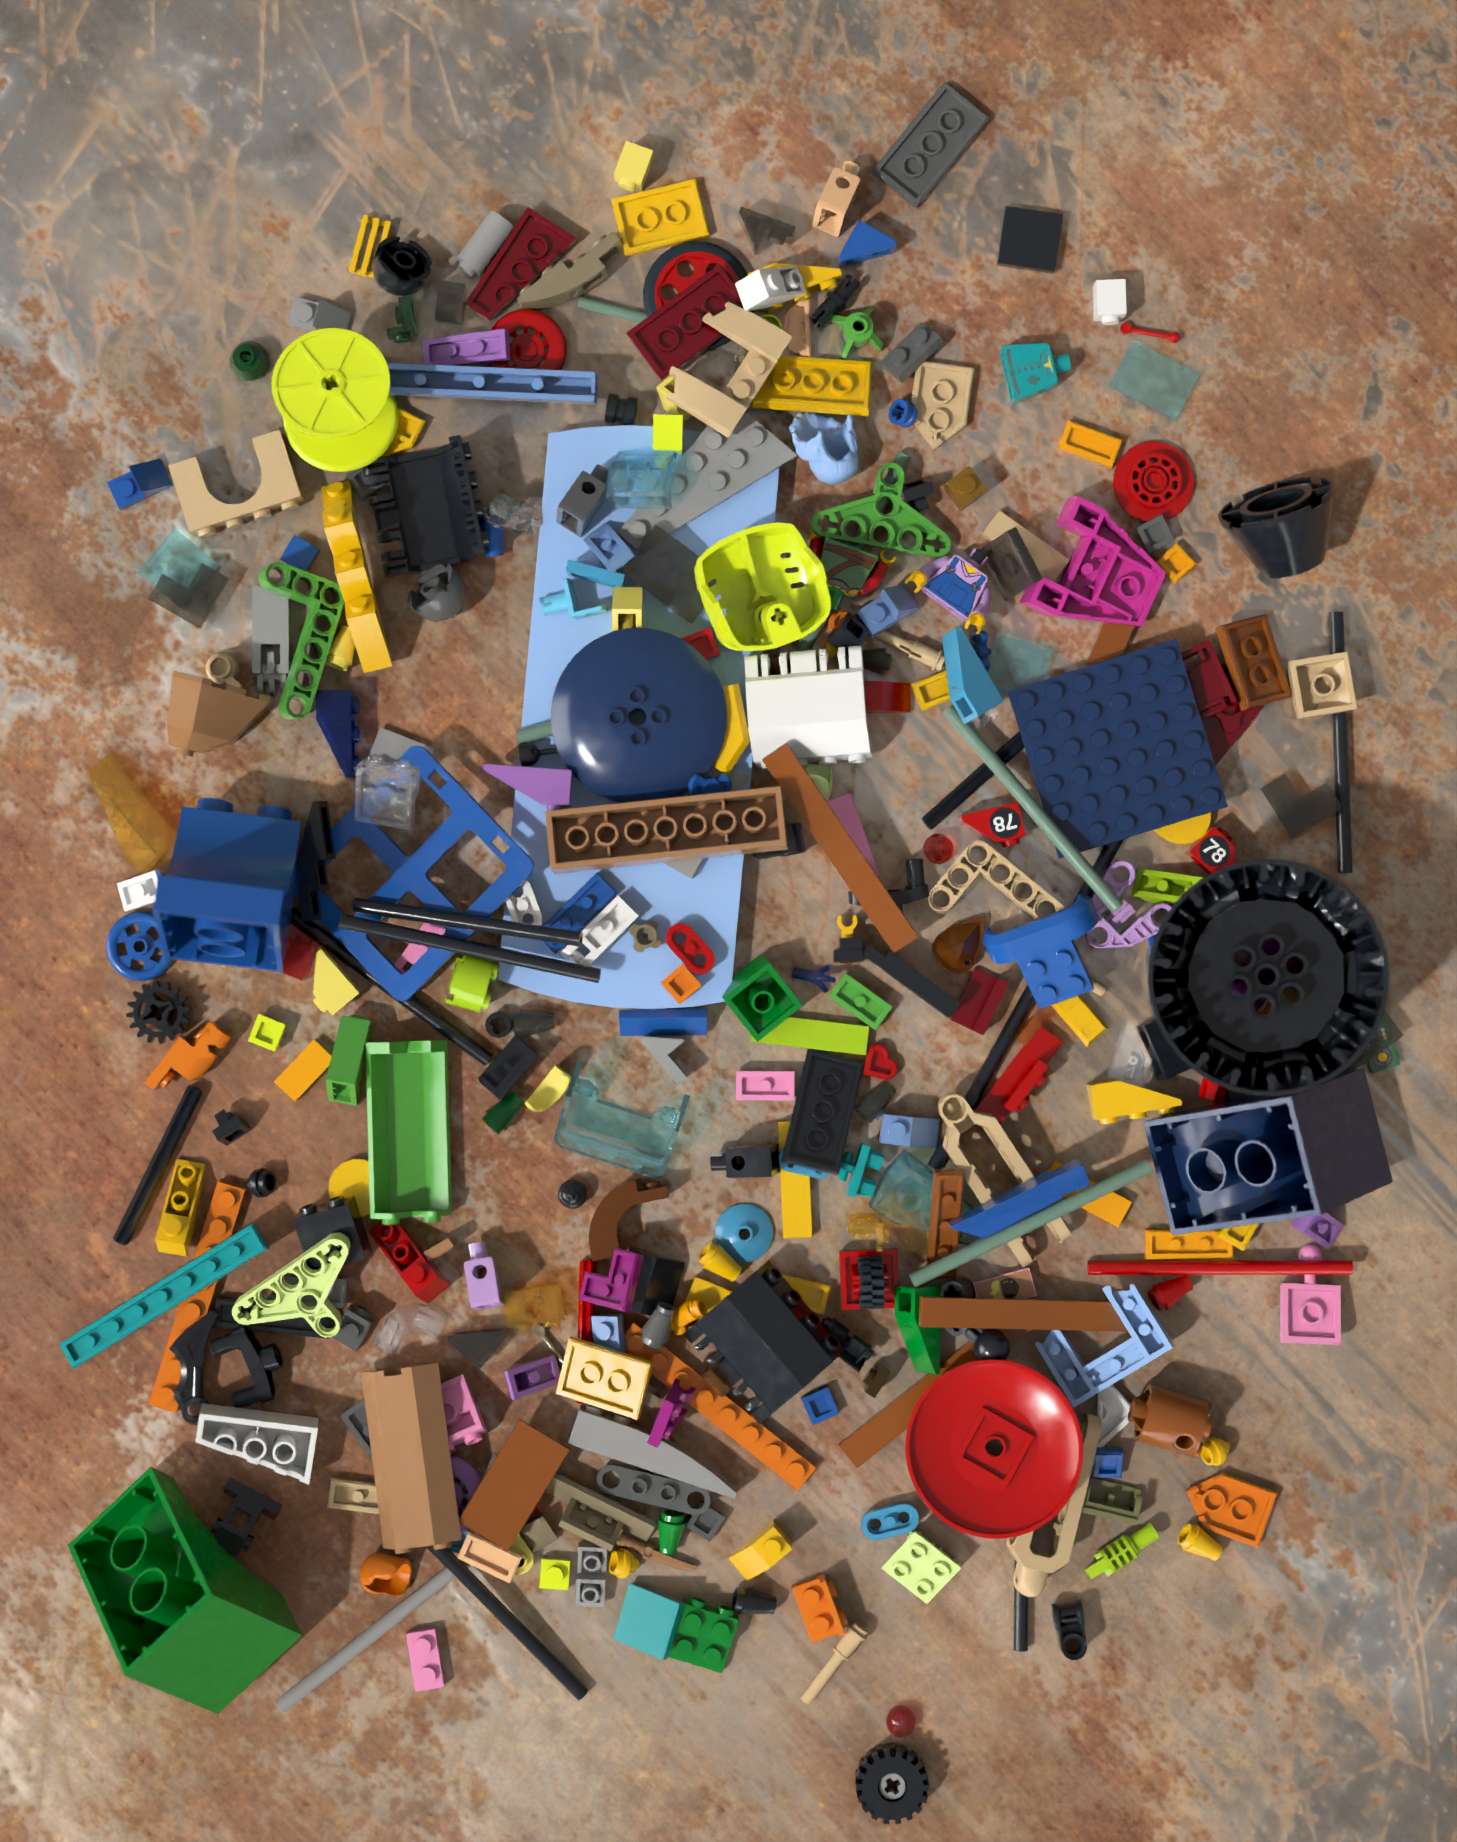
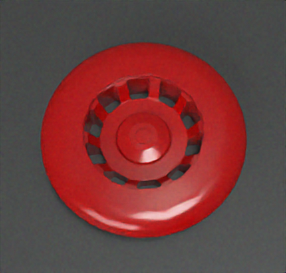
M521 309L504 315L492 327L491 330L506 329L509 331V337L513 336L514 339L509 344L510 358L514 364L510 366L507 362L509 360L488 363L489 367L522 369L536 367L543 370H562L567 355L566 339L560 326L550 316L537 310ZM524 329V333L517 335V331ZM529 329L535 330V335L529 333ZM541 335L546 339L544 342H541L539 339ZM549 347V353H544V348ZM543 359L546 360L543 365L540 364Z
M1156 441L1140 443L1130 448L1118 461L1113 476V488L1119 504L1128 514L1142 521H1148L1159 514H1162L1165 520L1173 518L1186 507L1194 487L1193 471L1186 457L1175 447ZM1150 460H1156V463H1151ZM1140 463L1145 465L1142 469L1138 467ZM1133 473L1138 474L1137 479H1132ZM1172 482L1176 484L1175 489L1171 487ZM1134 485L1138 486V492H1135ZM1169 493L1171 497L1166 500L1164 495ZM1140 495L1146 496L1147 501L1140 498ZM1158 498L1159 503H1153L1152 500Z

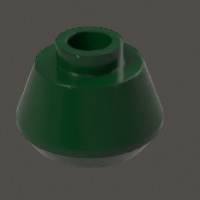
M245 341L234 347L230 354L229 363L231 370L238 378L245 381H253L261 378L266 373L269 367V356L265 348L259 343Z

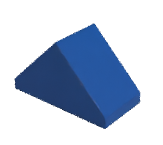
M859 220L839 255L838 266L842 268L895 253L896 242L891 237Z

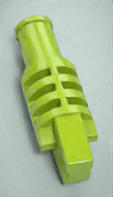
M1149 1522L1148 1525L1129 1537L1127 1534L1125 1536L1122 1535L1096 1552L1094 1557L1097 1561L1086 1567L1085 1571L1090 1579L1095 1578L1102 1572H1105L1107 1577L1137 1559L1138 1555H1140L1139 1551L1155 1540L1160 1539V1536Z

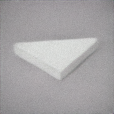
M1113 1385L1097 1393L1096 1416H1100L1102 1421L1097 1447H1103L1130 1422L1128 1421L1130 1403Z

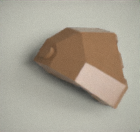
M174 671L167 721L168 743L171 746L177 747L176 753L193 757L194 752L205 753L234 744L274 705L275 699L232 685L217 684L213 680Z

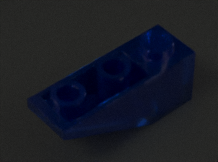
M317 690L316 720L345 778L355 779V773L360 772V757L355 755V744L360 742V728L355 726V714L360 713L359 697H355V692L352 690Z

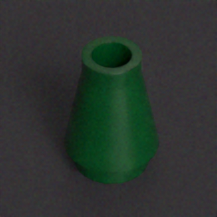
M512 1091L507 1097L485 1111L486 1115L482 1120L499 1135L503 1130L506 1132L525 1103Z

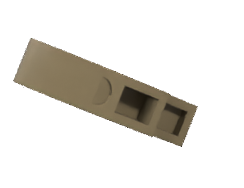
M612 232L608 236L600 237L594 243L593 249L586 255L581 254L575 258L569 269L562 261L557 265L553 264L547 267L537 282L526 285L520 291V296L517 298L520 308L542 310L569 302L598 286L609 277L605 265L623 251L621 240Z

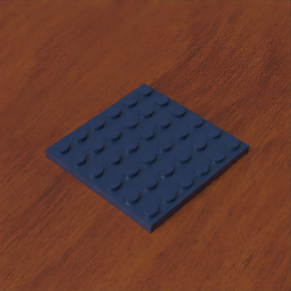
M1177 639L1007 692L1042 807L1079 852L1228 807ZM1055 846L1058 859L1064 858L1063 854Z

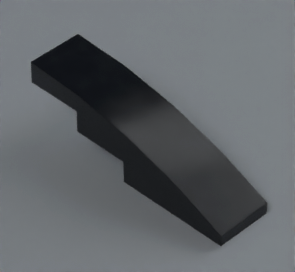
M328 801L312 802L304 830L299 868L301 922L322 920L318 891L329 889L325 860L336 859Z

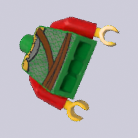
M812 530L810 532L809 548L823 564L831 599V609L838 611L844 595L855 599L857 595L865 596L880 585L897 558L894 555L892 560H886L883 557L885 549H882L879 555L875 556L833 539L818 537Z

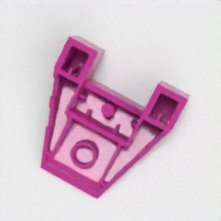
M1080 496L1067 498L1055 524L1080 537L1059 584L1043 576L1031 577L1019 604L1043 616L1143 626L1166 573L1141 547L1139 548L1128 537L1129 535L1123 528H1119L1103 508Z

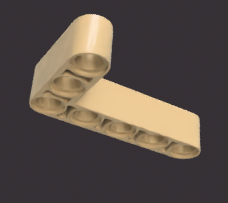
M978 840L970 843L932 888L928 896L929 906L937 914L948 913L979 875H981L1035 920L1042 918L1038 912V907L1042 903L1052 904L1055 913L1066 909L1064 905L990 845ZM974 848H982L985 850L987 857L982 862H975L970 857L971 851ZM998 866H1004L1009 870V877L1006 880L999 881L994 878L993 870ZM957 870H963L968 874V880L965 884L957 885L952 881V874ZM1026 884L1031 888L1032 895L1028 899H1020L1016 895L1015 889L1019 885ZM943 892L949 896L950 902L947 906L937 907L933 903V897L937 893Z

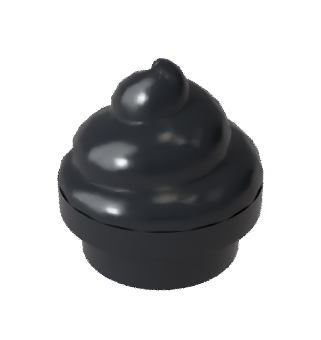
M264 1168L255 1169L248 1177L245 1187L258 1198L267 1197L276 1189L275 1175L272 1171H267Z
M575 1179L565 1181L558 1191L559 1201L567 1208H579L587 1199L585 1185Z

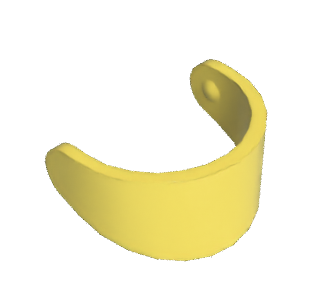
M555 1064L546 1078L527 1099L525 1105L534 1112H543L549 1109L567 1091L571 1083V1075Z

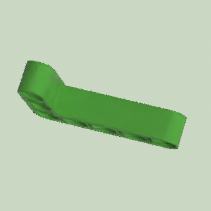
M273 562L261 569L258 578L260 585L269 592L310 606L278 706L279 713L284 719L294 721L304 718L311 710L344 606V599L338 583L282 562ZM271 569L276 570L280 574L279 584H275L270 580L269 571ZM298 580H303L307 584L308 591L306 594L298 591L296 586ZM325 590H330L334 594L335 602L333 604H329L324 599ZM317 617H321L326 622L324 632L318 630L315 625ZM309 644L317 649L316 659H312L307 655L306 650ZM299 672L307 674L309 678L307 687L300 685L298 682ZM291 699L298 701L300 704V712L298 714L292 713L289 709Z

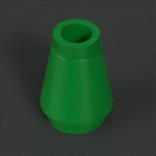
M666 1508L658 1516L659 1551L668 1555L676 1554L687 1522L684 1518V1512Z

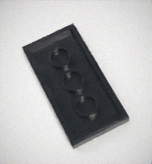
M811 1049L807 1050L781 1162L835 1176L839 1175L864 1062Z

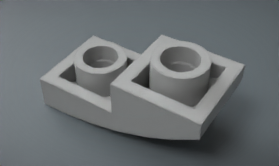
M579 1542L575 1606L605 1607L608 1550L592 1542Z

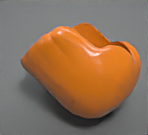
M384 1552L370 1554L363 1561L360 1568L361 1585L367 1592L372 1594L384 1593L401 1597L406 1592L412 1579V1564L409 1559Z

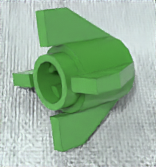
M869 306L864 313L856 312L848 317L837 315L832 317L830 323L843 330V338L846 341V345L840 355L841 359L846 360L852 347L859 348L867 343L879 351L882 350L884 343L874 334L873 322L870 318L874 311L873 307ZM860 326L863 328V330L856 331L854 328Z

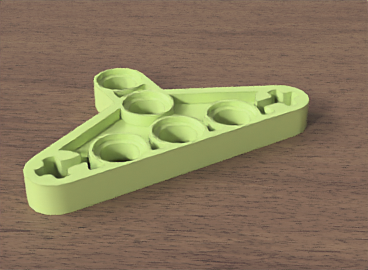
M341 1233L328 1235L241 1295L236 1300L232 1309L234 1320L243 1325L304 1317L320 1336L325 1338L335 1336L341 1327L342 1316L327 1298V1295L350 1251L351 1243L348 1237ZM332 1244L335 1246L340 1244L342 1246L341 1251L334 1250L327 1257L326 1253L330 1251ZM310 1257L320 1260L322 1267L311 1269L307 1266L306 1260ZM284 1274H295L299 1279V1283L295 1285L286 1283L283 1277ZM265 1288L272 1289L276 1293V1299L266 1300L261 1295V1290ZM305 1295L314 1296L317 1300V1305L313 1307L306 1306L302 1301V1297ZM255 1300L256 1305H254L250 1313L248 1311L244 1313L241 1311L242 1306L248 1308ZM331 1317L336 1322V1326L326 1328L321 1324L320 1319Z

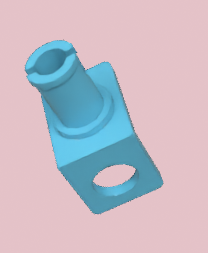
M569 578L563 579L564 593L539 598V604L545 606L540 607L544 616L568 610L571 618L578 620L609 612L608 607L603 605L580 610L574 582Z

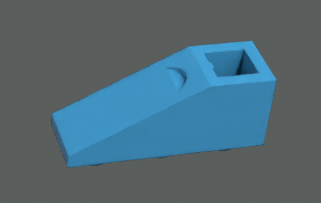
M961 626L943 635L942 642L949 697L963 723L966 724L1004 701L998 687L991 680L983 661L976 654L968 635L964 633Z

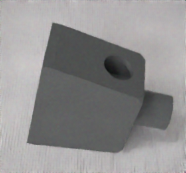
M599 464L595 466L591 474L582 471L559 503L556 523L581 538L606 498L608 486L605 483L611 476V472Z

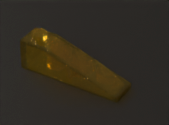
M109 753L88 772V775L123 856L140 875L155 870L173 853L178 828Z

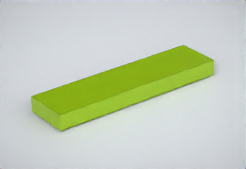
M788 1017L758 1042L751 1035L750 1042L866 1055L869 1026Z

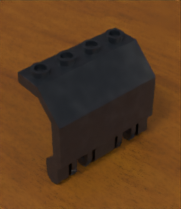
M461 435L449 437L450 443L438 449L400 457L379 458L362 468L364 477H369L365 479L367 487H376L385 483L390 484L391 492L376 494L369 498L370 505H377L371 507L375 532L377 534L386 533L377 536L378 543L387 544L398 540L402 542L403 549L388 551L380 555L382 562L393 561L382 565L385 578L426 572L438 564H442L444 567H447V564L455 566L486 555L485 546H490L487 529H481L479 518L484 517L481 500H475L473 489L478 488L475 471L469 472L467 460L472 459L469 442L463 443Z
M767 1261L683 1334L691 1344L704 1334L706 1336L694 1346L698 1352L707 1347L709 1342L716 1347L718 1351L708 1357L706 1362L712 1366L722 1356L725 1358L713 1370L729 1389L739 1380L743 1379V1382L732 1391L735 1396L741 1395L749 1386L756 1396L749 1399L744 1407L750 1411L760 1401L763 1403L751 1413L759 1424L802 1390L845 1351L838 1338L829 1332L819 1316L806 1305L801 1295L783 1278L780 1270L774 1267L770 1261Z

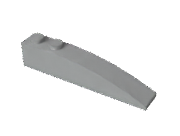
M589 1404L586 1407L580 1406L568 1444L735 1499L737 1488L714 1468L685 1448L663 1438L659 1447L656 1448L647 1443L651 1431L631 1423L630 1417L615 1413L613 1417L604 1414V1409Z

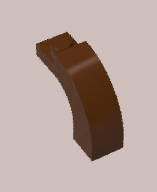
M635 1178L618 1185L602 1199L593 1215L589 1230V1246L592 1261L611 1258L615 1248L621 1249L618 1224L622 1215L634 1205L669 1198L667 1184L661 1185L660 1180L651 1181L643 1184L644 1189H639L637 1179Z

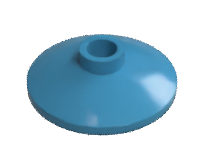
M734 1205L725 1210L717 1221L715 1228L716 1242L735 1261L749 1262L756 1260L766 1253L772 1243L773 1227L771 1220L762 1209L755 1205ZM743 1228L748 1229L750 1232V1236L747 1239L739 1237V1231Z

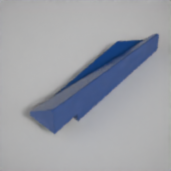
M1074 1159L1051 1172L1049 1170L948 1223L953 1230L987 1238L1062 1199V1195L1090 1186L1083 1164L1078 1159Z

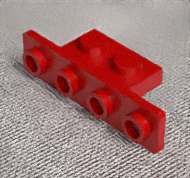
M1038 1026L975 1110L991 1113L1000 1125L1010 1112L1014 1113L1016 1109L1021 1111L1030 1100L1028 1093L1034 1086L1039 1088L1048 1077L1045 1071L1049 1066L1046 1064L1062 1045V1041L1044 1027Z

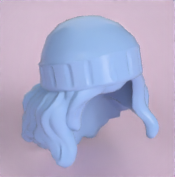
M815 412L797 413V418L793 419L789 430L792 434L793 444L798 456L809 462L813 474L821 482L836 485L850 479L859 467L857 436L852 424L853 416L849 414L846 421L842 423L833 417L827 418Z

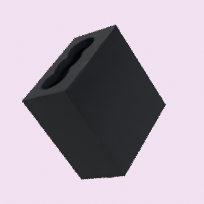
M343 1195L327 1200V1204L317 1206L316 1203L305 1205L299 1209V1212L293 1218L303 1253L332 1233L344 1234L350 1240L351 1248L343 1265L364 1260L372 1251L354 1196L344 1198ZM332 1244L330 1251L326 1253L327 1257L334 1250L341 1251L342 1246L340 1244L338 1246ZM310 1257L306 1260L308 1267L311 1269L322 1267L320 1260Z

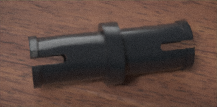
M847 274L833 292L829 291L824 296V302L809 316L814 325L819 322L817 325L819 329H824L825 325L837 312H842L846 307L845 303L861 287L856 279L851 282L852 275Z

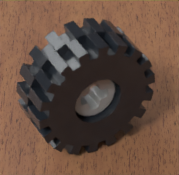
M888 1743V1747L883 1748L882 1744L877 1745L876 1751L872 1752L870 1749L866 1752V1758H861L858 1763L859 1769L855 1772L857 1798L859 1803L861 1802L862 1809L866 1813L870 1812L871 1818L877 1821L879 1817L884 1824H889V1820H895V1824H901L902 1818L906 1817L907 1821L913 1819L912 1814L915 1811L919 1814L922 1810V1803L926 1804L928 1799L927 1791H929L927 1772L922 1760L918 1759L917 1753L913 1750L909 1752L907 1746L901 1744L900 1748L895 1747V1743ZM891 1778L892 1781L899 1780L896 1791H893L891 1788L886 1790L887 1779Z

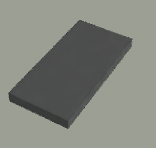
M945 81L874 167L872 174L917 209L986 125L990 117Z

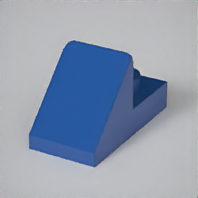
M161 459L129 466L130 472L107 482L120 510H124L174 486Z

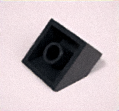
M630 1246L629 1251L644 1255L631 1311L651 1316L660 1302L673 1306L686 1262Z

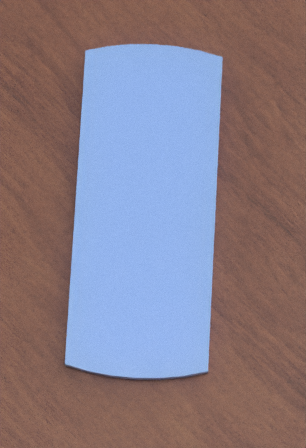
M601 426L548 433L521 729L551 721L554 691L567 664L590 642L612 632L613 587L568 576L566 566L569 559L605 569L583 539L606 522L618 535L617 532L682 457V455H676V451L653 450V426ZM683 429L682 455L702 432ZM599 464L611 472V476L605 483L608 486L606 498L580 538L556 523L558 505L580 473L586 471L591 474L595 466ZM779 468L715 508L703 513L689 524L680 527L641 553L620 537L635 557L619 569L617 573L625 574L626 581L624 587H642L643 628L660 630L676 637L684 638L710 627L721 655L708 660V662L716 672L722 687L739 683L747 726L744 657L758 655L761 674V655L763 650L736 651L727 649L716 637V632L712 627L700 593L697 590L694 568L698 557L716 542L741 530L775 522ZM569 578L574 582L580 610L603 605L608 607L609 612L578 620L571 618L568 610L544 616L540 607L545 606L539 604V598L564 593L563 579ZM713 579L712 581H710L708 583V587L714 585L716 583V580ZM718 594L717 596H715V598L719 600L721 598V595ZM761 610V611L759 612V616H758V617H759L760 622L762 623V621H761V613H762V610ZM643 710L630 713V721L634 725L640 726L645 722L646 714ZM553 736L528 742L536 745L539 750L556 747ZM751 743L748 744L733 767L749 776L742 790L750 789L753 761ZM559 753L542 755L536 764L528 766L569 770ZM518 755V766H521L520 756ZM573 775L571 807L564 806V809L618 804V802L606 799L589 790ZM515 789L511 838L534 862V871L527 881L533 888L542 912V926L597 872L618 894L579 932H582L618 895L639 917L590 965V967L601 969L599 983L499 962L498 980L535 993L571 1002L612 1008L664 1009L695 1007L725 1002L722 996L733 978L744 854L703 858L692 879L664 863L554 874L550 870L545 811H547L546 805L539 804ZM519 887L513 895L517 898L521 897L524 893L523 888ZM505 902L503 920L512 921ZM524 915L523 922L532 924L534 921L533 915ZM648 920L655 921L658 925L656 929L657 935L662 940L660 947L645 948L643 952L635 951L633 948L634 938L629 932L630 927L633 924H646ZM683 923L691 927L712 950L715 956V963L713 968L705 974H695L690 971L702 986L679 1005L661 982L683 963L666 943L668 929L674 924ZM682 932L677 933L675 941L678 944L684 943L686 935ZM644 933L643 938L647 939L648 934ZM502 935L501 937L502 948L574 963L570 958L565 959L560 954L568 945H565L559 952L554 954L540 940ZM584 944L577 949L584 957L591 952ZM697 954L694 961L697 965H703L706 962V957L703 954Z

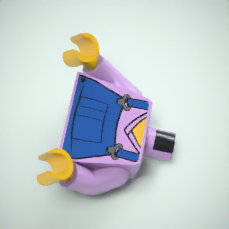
M974 548L966 560L956 554L952 558L942 556L927 562L918 571L912 572L906 579V584L909 581H914L917 584V588L914 590L915 593L921 590L922 593L965 622V629L968 628L969 624H974L978 628L976 634H980L990 609L991 588L986 583L988 577L979 571L988 557L980 550Z

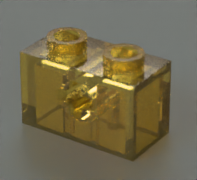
M562 1282L508 1289L502 1292L507 1328L514 1327L515 1332L531 1330V1325L543 1323L544 1328L561 1325L560 1321L566 1319ZM532 1301H536L537 1306L542 1305L537 1315H534L533 1310H527Z

